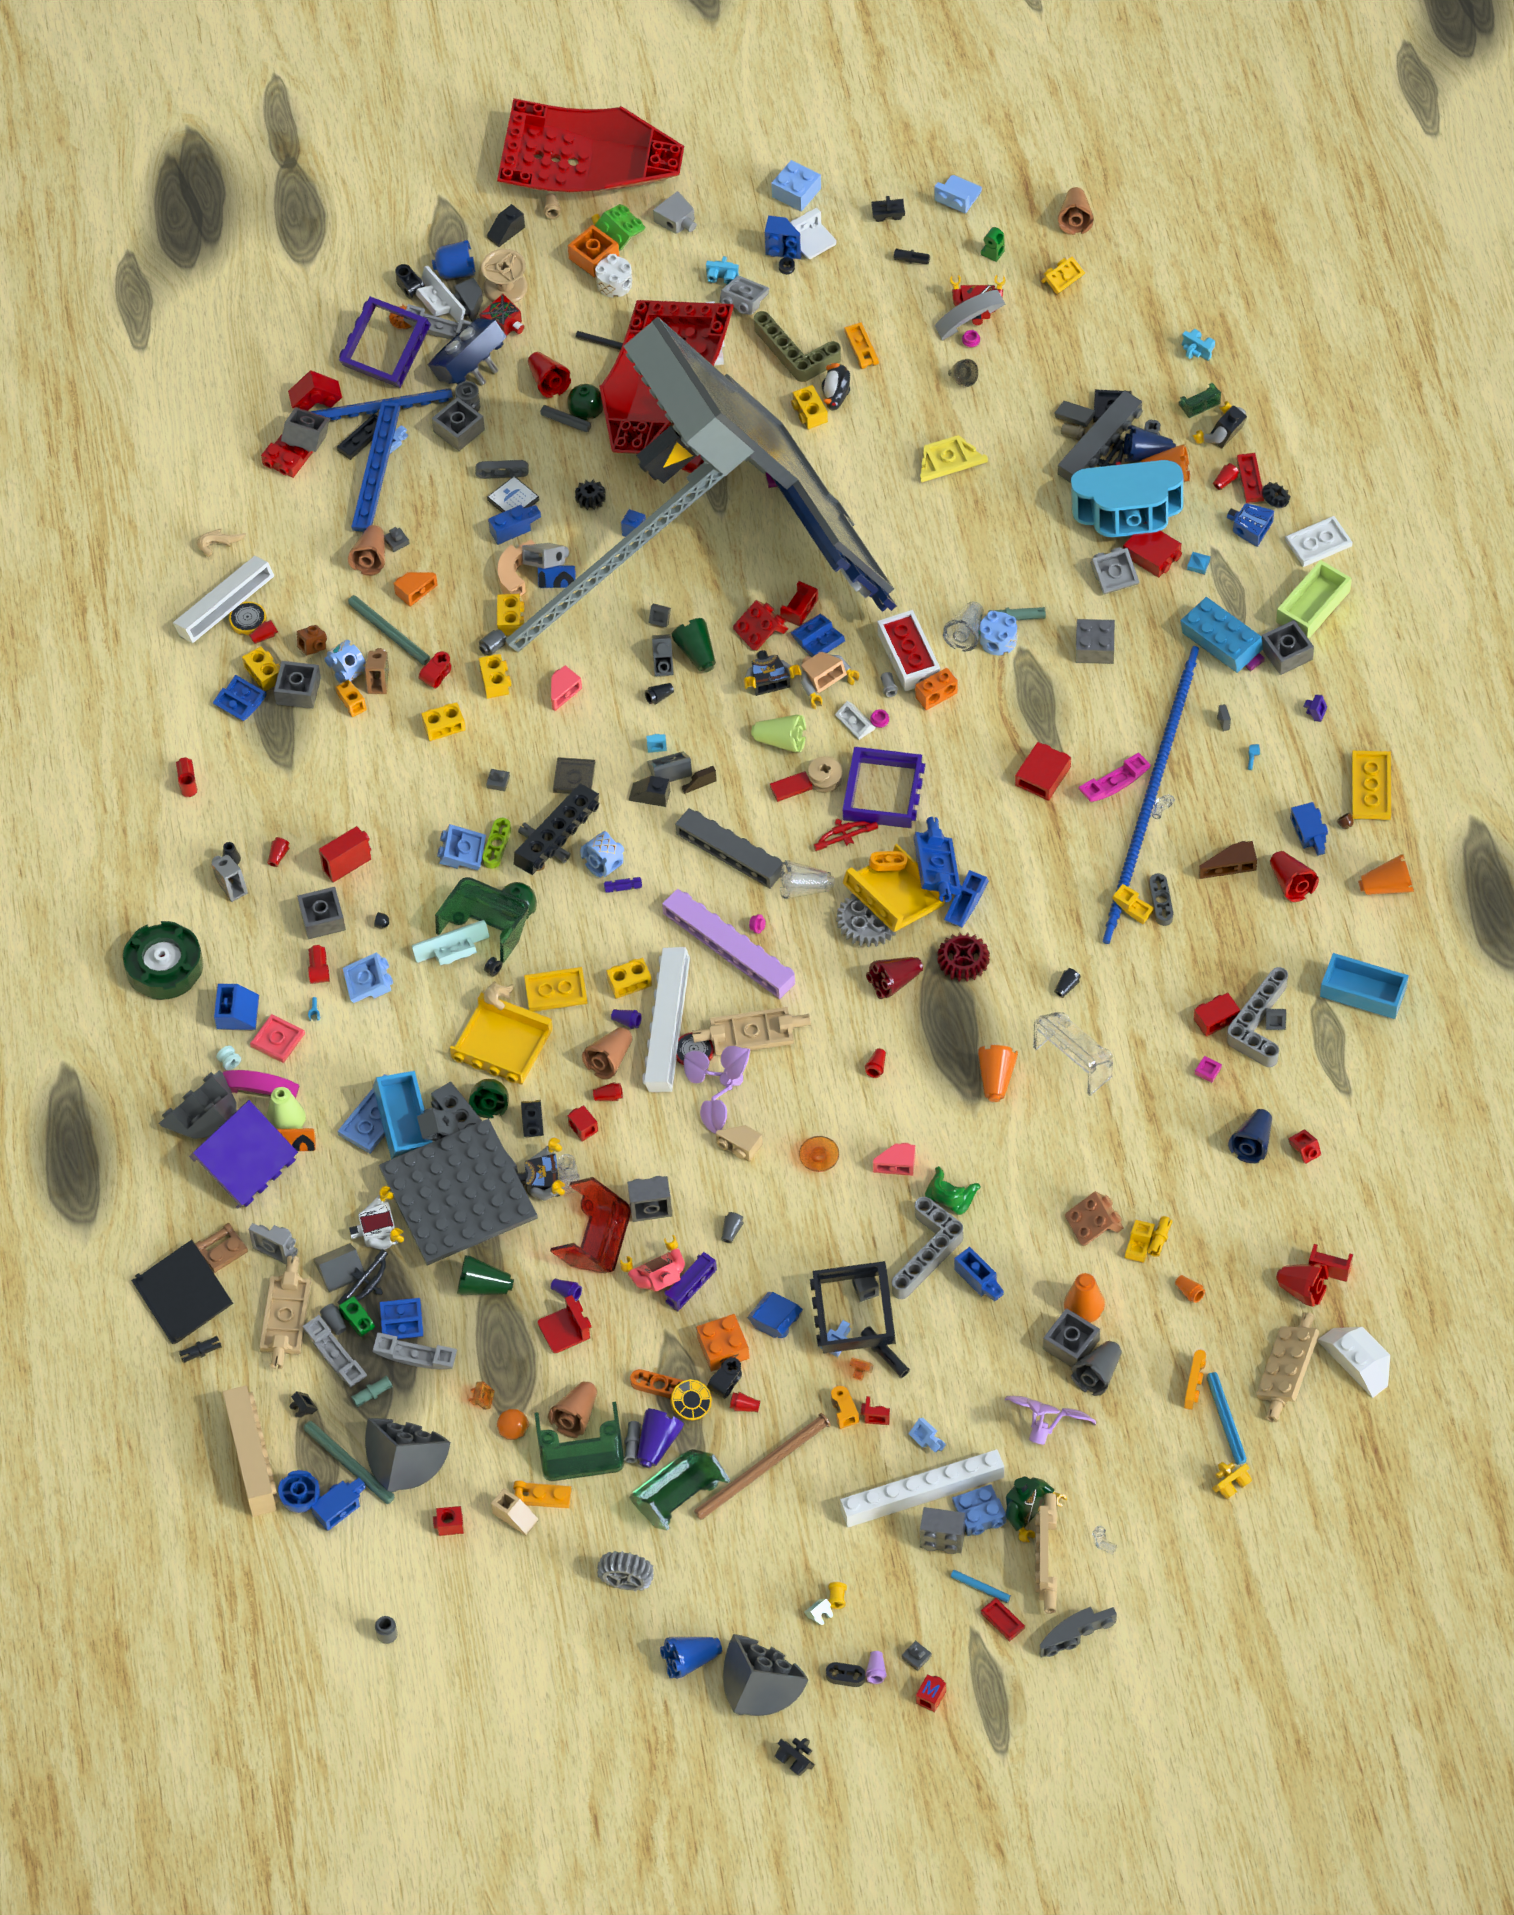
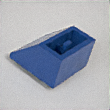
M768 215L764 232L766 255L801 259L800 232L787 218Z
M218 984L214 1013L216 1028L256 1030L259 994L239 984Z

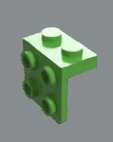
M622 204L604 212L594 225L618 243L619 251L624 248L631 237L645 229L642 221L636 218Z

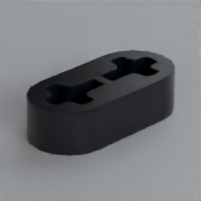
M833 1662L826 1668V1678L830 1683L851 1687H860L865 1683V1670L861 1666ZM837 1669L839 1674L836 1677L832 1676L834 1670ZM855 1673H859L857 1680L853 1679Z

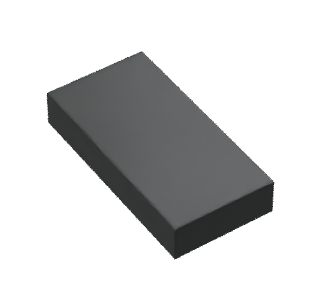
M1063 401L1055 411L1056 418L1087 427L1096 415L1095 410L1067 401Z

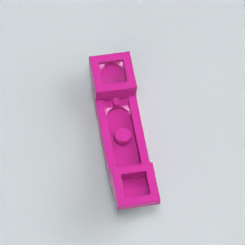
M1138 752L1124 760L1123 766L1097 781L1094 778L1079 786V790L1090 802L1102 800L1133 783L1151 765Z
M248 1070L223 1071V1075L232 1093H238V1090L271 1095L274 1089L285 1087L296 1098L300 1087L299 1084L288 1079L267 1073Z

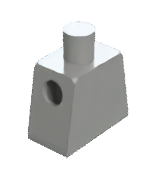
M678 191L653 209L654 222L675 234L684 228L692 232L697 226L694 222L693 207Z
M540 543L522 546L523 564L539 568L564 565L565 558L569 556L568 548L563 545Z

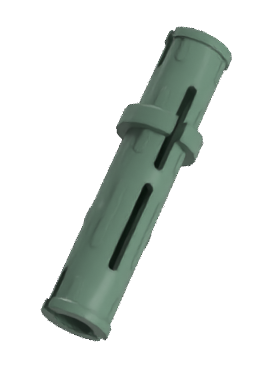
M1007 607L1005 610H988V612L1007 613L1015 617L1016 620L1046 619L1045 607L1010 609Z

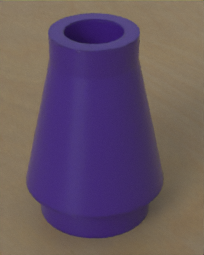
M614 1009L611 1014V1020L633 1029L640 1026L642 1015L637 1010Z
M555 1278L551 1283V1290L556 1291L564 1298L572 1295L575 1301H577L581 1296L582 1287L577 1282Z

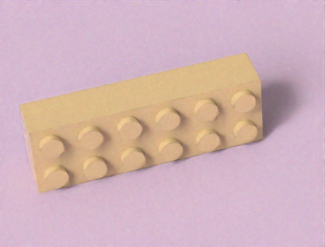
M247 1385L225 1390L223 1395L252 1516L277 1511L275 1503H279L253 1392H248Z

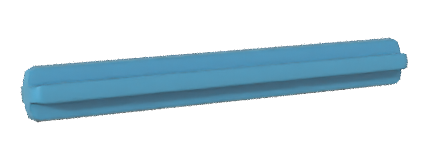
M1216 1372L1207 1374V1381L1235 1463L1237 1465L1244 1464L1247 1458L1218 1374Z

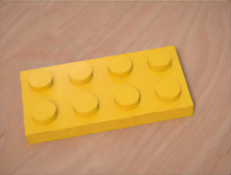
M1352 750L1353 819L1391 820L1390 751Z

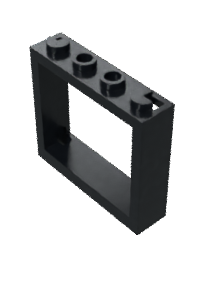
M885 1261L813 1271L810 1287L811 1291L815 1290L816 1297H812L813 1309H817L818 1316H814L815 1327L820 1330V1334L816 1335L818 1347H822L823 1354L896 1344ZM879 1276L886 1333L828 1341L821 1284Z

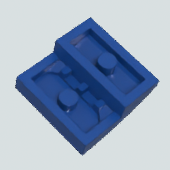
M821 613L791 632L793 638L811 657L819 652L828 653L845 642L844 635L833 628L832 622Z
M235 675L226 689L222 688L213 704L238 719L245 721L262 703L267 693Z
M420 1298L380 1302L383 1334L397 1336V1339L424 1337Z

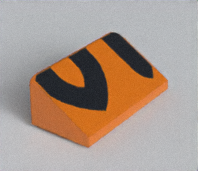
M313 1128L277 1129L297 1152L316 1150V1135Z

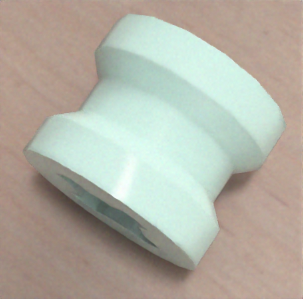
M225 1046L216 1056L217 1060L223 1063L225 1070H232L241 1062V1057L239 1054H235V1049L232 1046Z

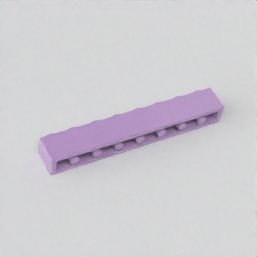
M677 889L662 903L665 916L777 998L781 999L795 985V974L791 968L783 966L776 957L768 955L761 946L750 942L746 935H741L732 925L724 923L717 914L709 912L702 903L694 901L687 892L683 893Z

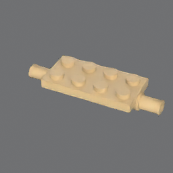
M788 1007L714 1017L710 1018L711 1026H709V1029L692 1030L693 1041L696 1043L711 1040L714 1042L716 1055H721L728 1046L748 1048L751 1051L794 1044L792 1030L796 1027L811 1026L810 1015L808 1013L792 1016L789 1015Z
M292 1256L287 1257L286 1271L283 1275L279 1277L271 1276L259 1348L260 1352H273L270 1367L276 1369L277 1365L278 1369L283 1368L285 1353L301 1354L304 1336L303 1325L306 1323L312 1282L311 1279L301 1278L298 1275L300 1258L294 1256L293 1260Z
M1302 1313L1298 1327L1281 1326L1256 1393L1259 1400L1270 1402V1407L1265 1416L1269 1422H1278L1282 1407H1285L1288 1401L1295 1402L1320 1333L1317 1328H1311L1315 1316L1311 1313Z
M1053 1493L1044 1495V1506H1040V1514H1036L1035 1592L1039 1593V1600H1044V1612L1048 1614L1056 1612L1057 1579L1055 1577H1048V1530H1054L1057 1526L1056 1494Z

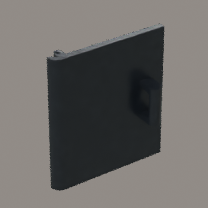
M192 1239L143 1274H136V1278L131 1280L172 1344L180 1342L234 1304Z

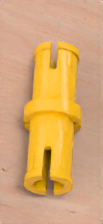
M1162 1216L1156 1231H1153V1239L1147 1251L1151 1253V1256L1159 1257L1164 1242H1167L1168 1231L1173 1222L1169 1217Z

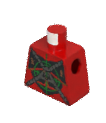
M504 294L500 295L479 314L481 319L496 320L506 336L512 331L521 334L524 330V325L521 323V311Z

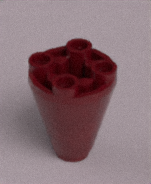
M918 957L876 960L870 964L866 978L869 983H872L879 999L889 998L923 971V964Z

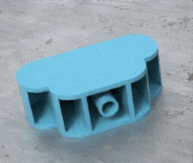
M1168 460L1081 469L1071 477L1073 517L1081 524L1094 525L1095 530L1106 537L1130 536L1163 530L1168 525V517L1177 515L1183 509L1182 469L1177 463Z

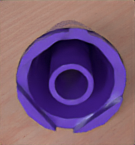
M646 1409L637 1455L641 1466L646 1468L657 1466L683 1429L684 1423L674 1416L671 1419L666 1416L667 1413L656 1409Z

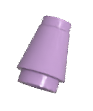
M880 1651L870 1653L865 1675L872 1684L882 1683L887 1676L883 1653Z

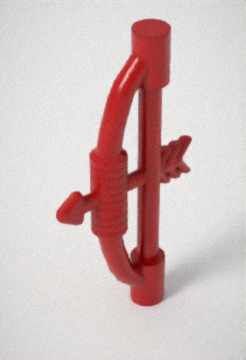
M836 819L835 825L838 824V826L825 833L818 843L814 844V849L819 851L827 848L828 845L844 840L846 846L849 843L854 844L851 837L866 831L868 833L878 829L877 822L869 823L865 821L841 824L842 820ZM865 826L847 834L845 832L852 829V827ZM843 834L842 836L825 841L831 835Z

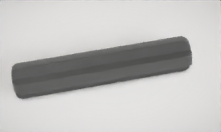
M543 405L540 410L542 416L581 431L588 432L591 428L590 422L552 407Z

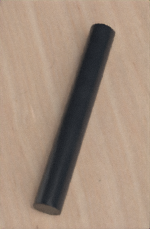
M581 331L576 332V338L619 350H621L623 343Z

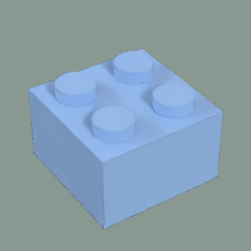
M791 160L771 183L772 197L802 212L820 191L821 174Z

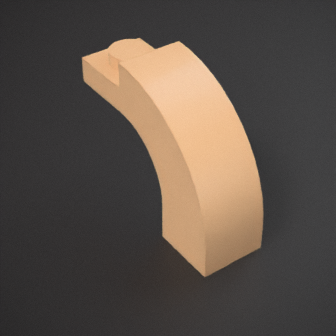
M531 539L526 543H522L517 549L511 544L500 556L497 572L499 586L503 594H520L521 596L526 593L525 582L516 574V570L523 564L522 546L535 544Z

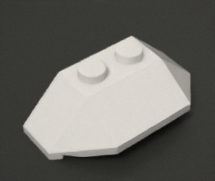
M1363 1327L1332 1328L1318 1339V1343L1372 1398L1388 1387L1390 1354Z

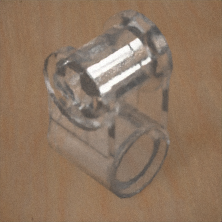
M569 1154L562 1155L558 1159L559 1180L565 1184V1187H562L565 1191L564 1194L581 1192V1180L575 1158Z

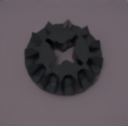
M1269 482L1262 489L1265 501L1276 508L1286 507L1291 497L1288 494L1289 490H1285L1283 485L1279 486L1277 482L1274 484Z

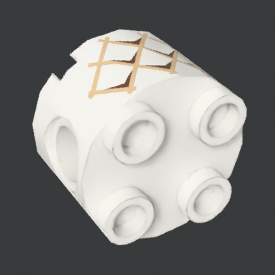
M609 254L607 258L598 263L595 272L599 292L607 297L614 298L613 295L621 297L632 288L631 264L626 259L618 257L616 254Z

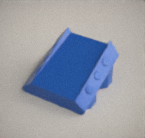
M767 1292L747 1318L755 1329L773 1338H784L789 1333V1326L797 1321L803 1309L798 1304L774 1292Z

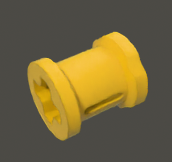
M841 1582L830 1583L828 1585L830 1590L828 1600L831 1604L830 1607L842 1609L846 1606L844 1593L847 1590V1585Z

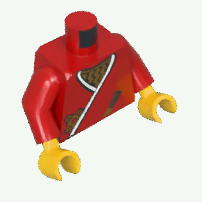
M958 275V282L954 283L951 276L949 282L953 286L952 296L954 305L958 306L974 296L992 290H998L1003 298L1004 289H1002V286L1006 282L1005 277L1003 276V281L998 283V275L995 276L996 288L995 285H960L959 288L961 277ZM988 310L973 318L972 323L974 325H981L983 319L991 318V313Z

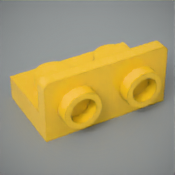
M1073 256L1068 260L1063 258L1056 264L1058 266L1056 269L1051 267L1044 273L1045 277L1041 282L1045 283L1047 281L1058 295L1081 278L1085 272Z

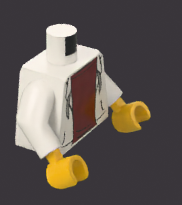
M383 1186L380 1189V1195L358 1214L360 1225L349 1227L351 1239L363 1236L367 1247L379 1250H386L392 1245L404 1241V1237L400 1235L403 1231L397 1227L395 1228L389 1202H386V1199L392 1200L394 1198L393 1193L389 1192L390 1187Z

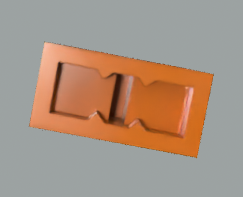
M948 668L915 685L916 699L925 710L958 693V680Z

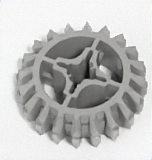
M623 1551L607 1552V1554L602 1555L600 1562H598V1577L602 1582H606L607 1585H611L614 1588L633 1591L644 1590L653 1581V1565L650 1564V1561L645 1560L644 1557H639L637 1554L633 1555L630 1552L624 1553Z

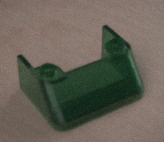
M465 877L458 882L435 914L436 934L440 935L448 922L462 925L470 917L478 921L485 920L487 925L502 931L500 934V961L504 963L520 940L528 915V904L526 901L470 877Z
M616 1401L612 1402L614 1420L604 1422L600 1426V1437L559 1443V1438L555 1431L541 1430L539 1413H534L542 1473L546 1480L559 1481L616 1473L623 1469L624 1455Z
M691 1449L635 1490L629 1498L654 1527L668 1530L670 1529L668 1525L672 1518L671 1512L698 1491H711L718 1486L719 1481L729 1483L731 1480L714 1454Z

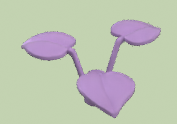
M738 1046L726 1047L721 1054V1065L725 1068L724 1072L708 1071L710 1062L703 1052L690 1051L685 1055L684 1071L690 1082L701 1083L705 1079V1074L720 1076L721 1084L726 1086L725 1089L714 1095L711 1101H704L700 1110L703 1124L715 1134L718 1130H722L727 1119L726 1105L721 1100H716V1098L732 1090V1086L742 1084L743 1072L750 1054V1049Z
M1005 1397V1400L1029 1407L1033 1411L1032 1431L1029 1440L1037 1444H1045L1048 1433H1052V1430L1063 1416L1089 1420L1096 1425V1421L1076 1409L1062 1408L1060 1412L1059 1409L1051 1405L1043 1404L1027 1397ZM1045 1413H1060L1048 1428L1049 1424L1043 1421ZM1036 1414H1037V1416L1040 1415V1419L1037 1420V1422H1036Z

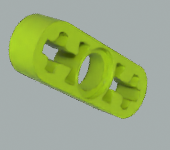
M498 818L493 823L483 853V863L487 868L493 869L500 865L511 833V824L506 818ZM502 825H505V827H503L502 834H499V828H501ZM500 840L502 844L500 846H493L492 842ZM492 852H494V857H495V859H492V861H489L488 859H491V857H492Z

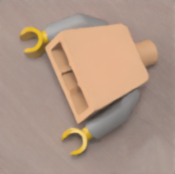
M819 652L813 657L806 656L802 661L801 684L807 695L811 696V706L813 709H816L815 701H819L822 706V697L816 695L815 692L820 693L846 675H848L847 682L850 685H854L855 682L852 677L857 681L859 680L858 671H851V667L840 655H829Z

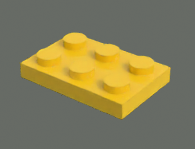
M582 967L524 975L528 1006L532 1012L588 1004Z

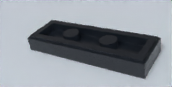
M374 413L337 446V451L350 460L373 440L378 415Z

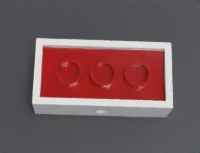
M913 610L877 621L878 636L905 692L915 689L916 684L940 671V666Z

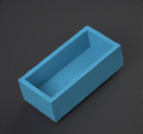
M1205 597L1180 620L1184 635L1236 673L1263 650L1262 637L1208 597Z
M1333 953L1321 983L1320 997L1396 1019L1407 989L1409 975Z
M415 1071L376 1077L373 1088L391 1159L432 1143V1140L422 1138L417 1116L423 1114L425 1109Z

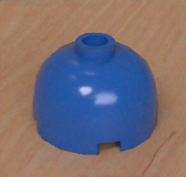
M297 1470L288 1473L284 1480L282 1478L279 1483L278 1493L280 1501L286 1509L295 1513H303L312 1509V1506L317 1502L320 1496L318 1480L311 1473Z

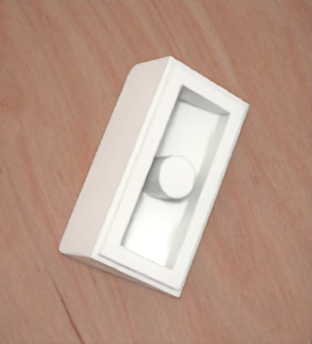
M846 701L835 714L859 740L876 728L849 701Z

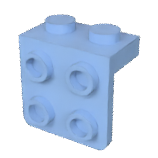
M951 175L945 184L937 182L934 187L935 201L965 214L982 192L981 186L955 175Z

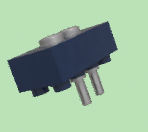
M477 318L447 343L427 365L440 382L456 383L458 385L466 381L465 376L468 373H473L479 383L484 385L486 380L479 372L478 364L481 361H485L494 374L497 373L498 368L490 358V352L494 349H500L504 345L502 341L507 336L496 320Z

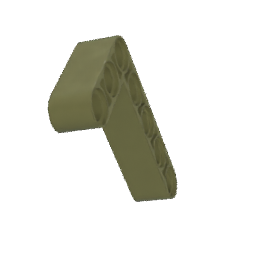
M759 311L754 315L755 332L796 380L806 382L826 371L828 364L840 363L841 346L835 341L828 342L804 355L767 312Z

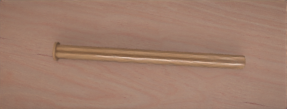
M820 1413L818 1418L696 1508L694 1511L696 1516L700 1520L704 1519L822 1429L830 1427L829 1420L824 1414Z

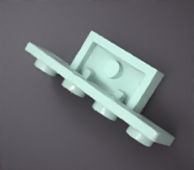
M485 920L416 943L412 945L415 960L419 963L436 957L441 966L461 958H467L477 953L474 943L489 938V932Z

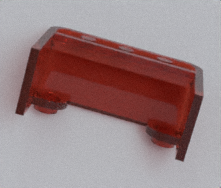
M594 1177L570 1182L569 1186L582 1195L581 1209L589 1217L581 1248L575 1243L553 1247L550 1249V1252L573 1268L599 1273L613 1272L616 1268L630 1219V1206L625 1200Z

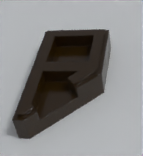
M714 766L695 772L691 777L690 783L682 786L684 794L716 782Z

